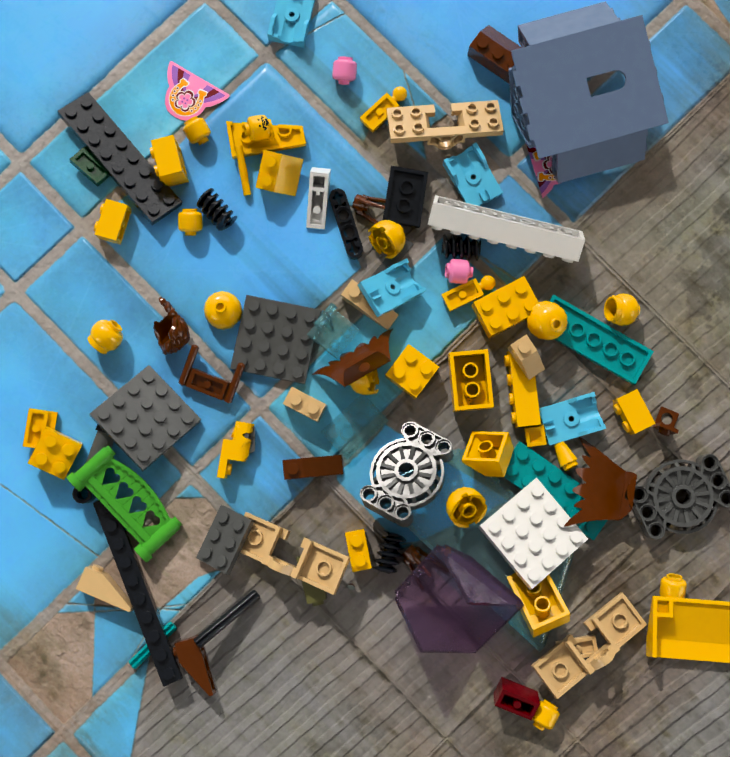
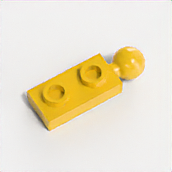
M396 87L393 90L392 97L388 93L384 94L360 117V121L372 133L387 120V108L400 107L397 101L401 102L406 99L407 91L404 87Z
M490 275L484 276L480 283L474 278L466 284L441 294V297L448 311L451 312L484 296L482 290H492L495 287L496 281Z

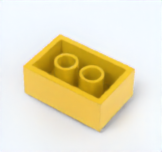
M525 276L474 301L471 307L488 339L527 320L532 312V307L539 302Z
M488 349L450 352L448 354L453 412L492 409L494 403Z

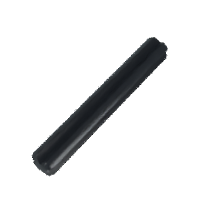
M252 590L194 639L195 644L202 648L260 599L258 592Z

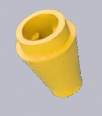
M564 441L554 446L560 468L568 471L579 465L577 462L578 458Z

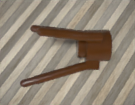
M357 194L352 208L357 210L356 214L376 224L378 221L364 211H368L370 206L385 209L384 205L374 202L385 203L386 199Z
M412 544L402 554L405 558L403 561L409 567L421 589H423L424 585L412 564L417 563L428 576H431V572L419 560L422 557L421 555L446 571H449V568L423 551L419 546L415 547Z

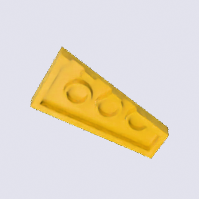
M226 121L233 159L237 158L235 146L243 145L244 157L263 154V150L276 152L306 146L303 126L272 125L273 133L270 134L267 140L252 141L249 135L246 136L244 132V124H247V122L233 123V121Z

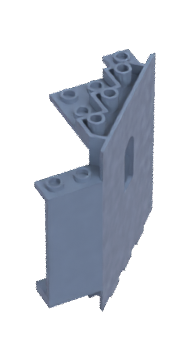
M605 1L518 25V42L522 48L511 51L514 66L508 68L511 116L529 148H536L538 158L552 157V173L556 181L562 183L645 160L648 129L669 122L643 15L620 20L614 14L613 8H610ZM611 71H620L624 75L625 84L621 89L591 97L586 78Z

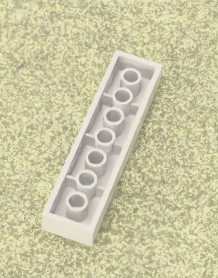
M435 195L428 225H431V228L435 230L447 229L455 235L463 233L467 234L471 239L479 240L483 238L487 239V242L491 244H498V242L506 244V247L511 249L520 247L524 248V251L535 254L540 252L545 257H560L568 263H573V261L579 262L585 242L583 232L437 195Z

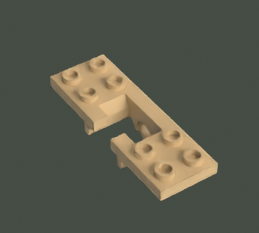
M498 100L451 103V116L456 115L458 126L430 128L429 117H435L434 105L387 108L386 114L390 143L427 141V145H435L441 150H448L458 143H465V138L501 136L504 129Z
M245 512L244 516L255 522L240 553L260 561L279 573L302 580L332 595H336L351 557L304 538L300 546L304 549L297 566L272 556L278 539L288 540L291 531Z
M620 592L583 622L588 631H593L597 628L607 641L589 658L585 660L574 646L578 642L572 634H569L531 665L555 699H559L587 674L591 675L594 671L609 664L615 654L620 651V647L647 625L624 593Z

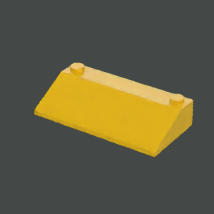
M652 596L646 636V656L730 663V602Z

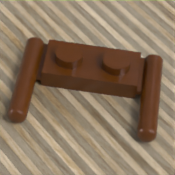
M192 345L178 383L227 403H232L245 365L238 363L230 383L214 375L192 368L199 350L197 345Z

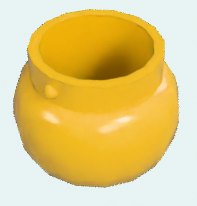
M629 294L613 295L606 300L604 305L605 318L620 326L632 324L640 314V306L637 300Z
M100 320L93 325L87 338L88 342L98 352L107 354L109 351L117 349L123 340L122 327L114 320Z

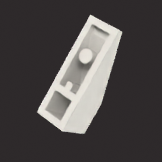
M312 167L310 171L306 228L325 229L331 169Z

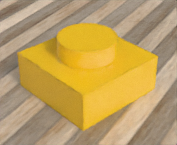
M544 425L524 428L527 447L547 445Z

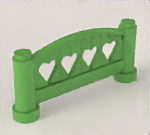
M108 445L103 447L75 473L71 472L66 478L78 491H81L86 486L139 542L134 550L147 563L153 558L152 554L180 530L183 524L175 516L173 518L168 516L165 507L153 489L136 472L115 460L114 455L116 453ZM113 468L114 474H118L120 480L115 483L102 485L106 470ZM121 482H126L128 488L133 489L134 493L132 496L116 499ZM138 496L141 498V502L146 503L147 508L144 511L129 513L134 497ZM147 511H153L155 516L160 518L159 524L143 527Z

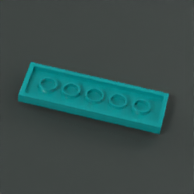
M553 294L549 301L558 304L565 310L568 321L566 330L554 340L635 385L654 351Z
M519 441L514 447L504 478L521 490L537 478L569 517L572 518L582 510L581 508L574 507V505L585 499L572 491L580 483ZM608 520L588 521L576 525L588 538L594 541Z

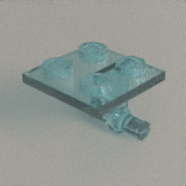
M330 303L325 311H321L320 317L314 322V327L307 336L337 359L360 329L337 312L336 305Z

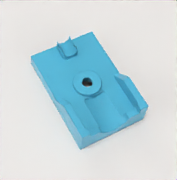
M277 0L269 24L268 40L305 48L315 0Z
M477 142L461 154L443 160L445 170L465 203L482 206L503 195V191L489 169L486 158ZM471 175H475L476 179H471Z
M407 258L358 284L359 289L377 318L420 297L426 291L425 287H422L420 283H416L412 279L410 274L411 268L408 265L409 261Z
M595 392L539 408L541 425L545 427L548 446L606 429L597 409ZM570 416L574 418L572 422L569 421Z

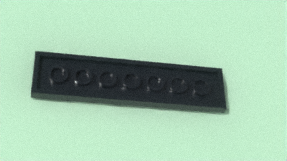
M89 92L58 110L60 118L151 225L182 205L179 197L168 185L160 181L159 177L156 176L154 168Z

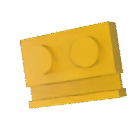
M29 408L23 447L35 448L47 426L55 430L58 412Z

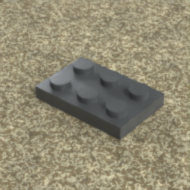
M221 505L196 558L222 573L230 575L255 521Z

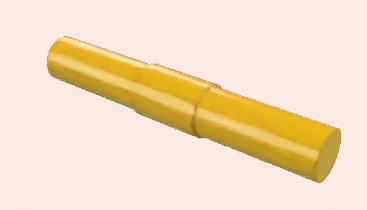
M243 145L235 146L244 196L251 195Z

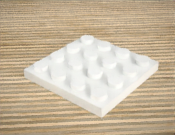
M537 478L478 526L529 590L539 584L588 540L576 524L564 527L570 519L569 515Z

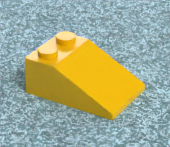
M516 573L506 577L533 638L570 622V612L550 575H547L531 590L528 589Z

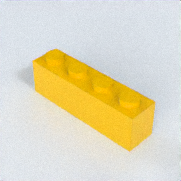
M508 350L506 352L507 355H504L505 367H508L509 374H506L507 386L511 388V393L508 394L509 404L513 405L511 423L515 424V428L541 425L536 378L534 376L528 380Z

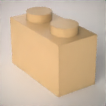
M291 387L283 402L285 406L318 423L327 407L325 403L294 387Z

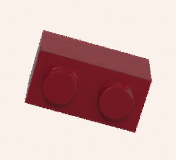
M501 677L494 691L495 706L532 721L540 705L538 691L504 677Z

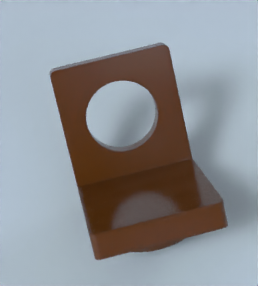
M660 407L655 420L656 424L652 428L657 429L658 433L665 436L678 434L679 430L675 429L674 426L679 413L665 407ZM664 413L671 415L672 421L670 424L662 422L661 417Z

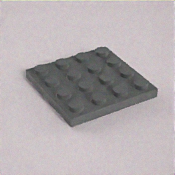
M246 295L230 369L236 370L238 363H243L245 365L243 372L306 384L321 310Z
M150 365L90 413V417L142 471L147 469L201 422V418Z

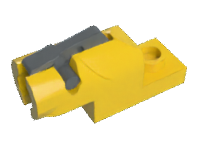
M236 421L231 435L233 439H223L217 472L218 478L227 479V476L231 475L232 464H230V460L245 462L249 454L255 451L254 424Z

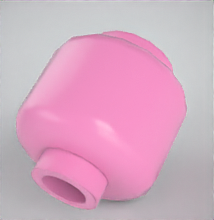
M340 56L338 60L333 62L332 77L338 81V84L349 85L350 81L356 79L357 63L353 61L352 57Z
M451 259L445 265V278H448L450 283L466 284L469 278L473 277V267H470L468 260Z

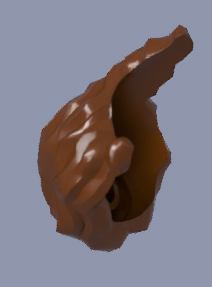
M160 297L159 302L168 314L160 322L154 321L153 329L162 353L166 356L181 350L190 340V334L184 319L177 314L169 301Z

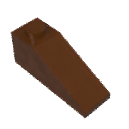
M342 455L283 460L284 480L343 474Z
M198 635L177 641L174 644L175 647H173L175 658L179 660L181 666L209 696H213L216 688L204 646L199 648L194 642Z

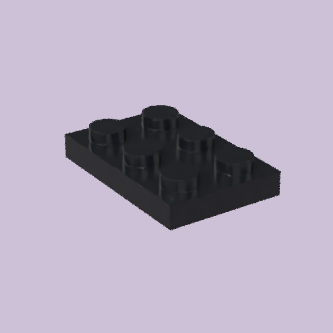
M391 166L382 220H391L402 226L420 228L428 172Z

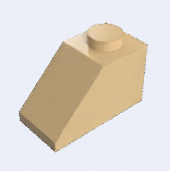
M527 334L508 346L507 349L528 380L545 370L540 355Z

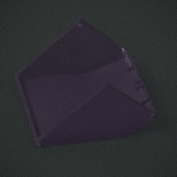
M446 544L443 547L437 545L405 579V582H402L395 590L397 596L394 598L420 653H476L525 606L516 594L474 558Z

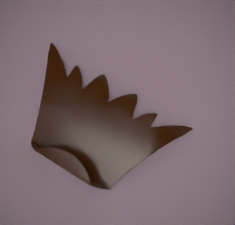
M393 329L385 331L378 339L374 336L369 344L360 343L354 352L341 354L340 361L328 362L330 366L322 367L312 375H325L339 382L344 387L348 386L391 361L389 336Z
M579 437L590 456L582 455V458L590 468L576 469L577 474L586 483L576 486L572 491L585 499L574 505V507L581 508L582 510L570 518L564 527L596 520L619 521L633 508L637 475L633 472H626L585 439Z

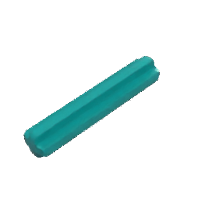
M169 622L164 626L167 637L177 630L173 622ZM147 644L129 660L132 668H138L151 655Z

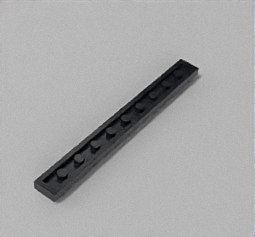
M96 501L93 503L148 649L163 687L182 679V673L127 531L100 501Z

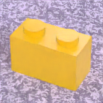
M106 199L105 203L100 207L101 215L99 221L94 226L95 235L99 239L121 245L132 209L126 204Z
M638 389L613 400V409L622 418V426L630 435L656 424Z
M365 529L345 532L349 557H351L352 572L371 569L372 565Z

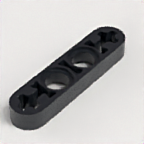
M337 188L332 190L329 195L330 203L346 253L350 259L357 260L363 254V246L346 193L342 189ZM335 194L343 196L341 198L342 206L340 207L338 206L337 200H333L335 198ZM347 211L349 217L346 220H341L338 217L339 212ZM345 229H353L355 232L353 237H346L344 235ZM354 241L355 248L360 249L357 255L349 252L352 250L351 243L346 244V242Z

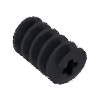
M210 188L200 196L197 207L202 209L203 214H207L206 217L212 220L213 225H217L218 231H222L230 227L236 221L237 216L231 218L233 211L226 212L229 206H221L224 200L220 199L217 201L219 195L217 193L211 195L214 189Z
M446 234L443 235L441 255L444 253L445 259H448L450 254H452L453 259H456L457 254H459L460 259L467 255L468 261H470L474 255L475 260L478 261L481 252V239L479 242L475 239H472L470 242L468 236L465 237L464 241L462 236H458L455 241L454 235H451L449 240Z
M383 530L388 534V536L381 537L386 543L379 544L383 548V551H377L381 558L374 559L379 565L372 566V568L388 574L395 573L397 569L393 565H399V561L395 558L402 556L397 550L404 549L400 542H406V539L399 534Z

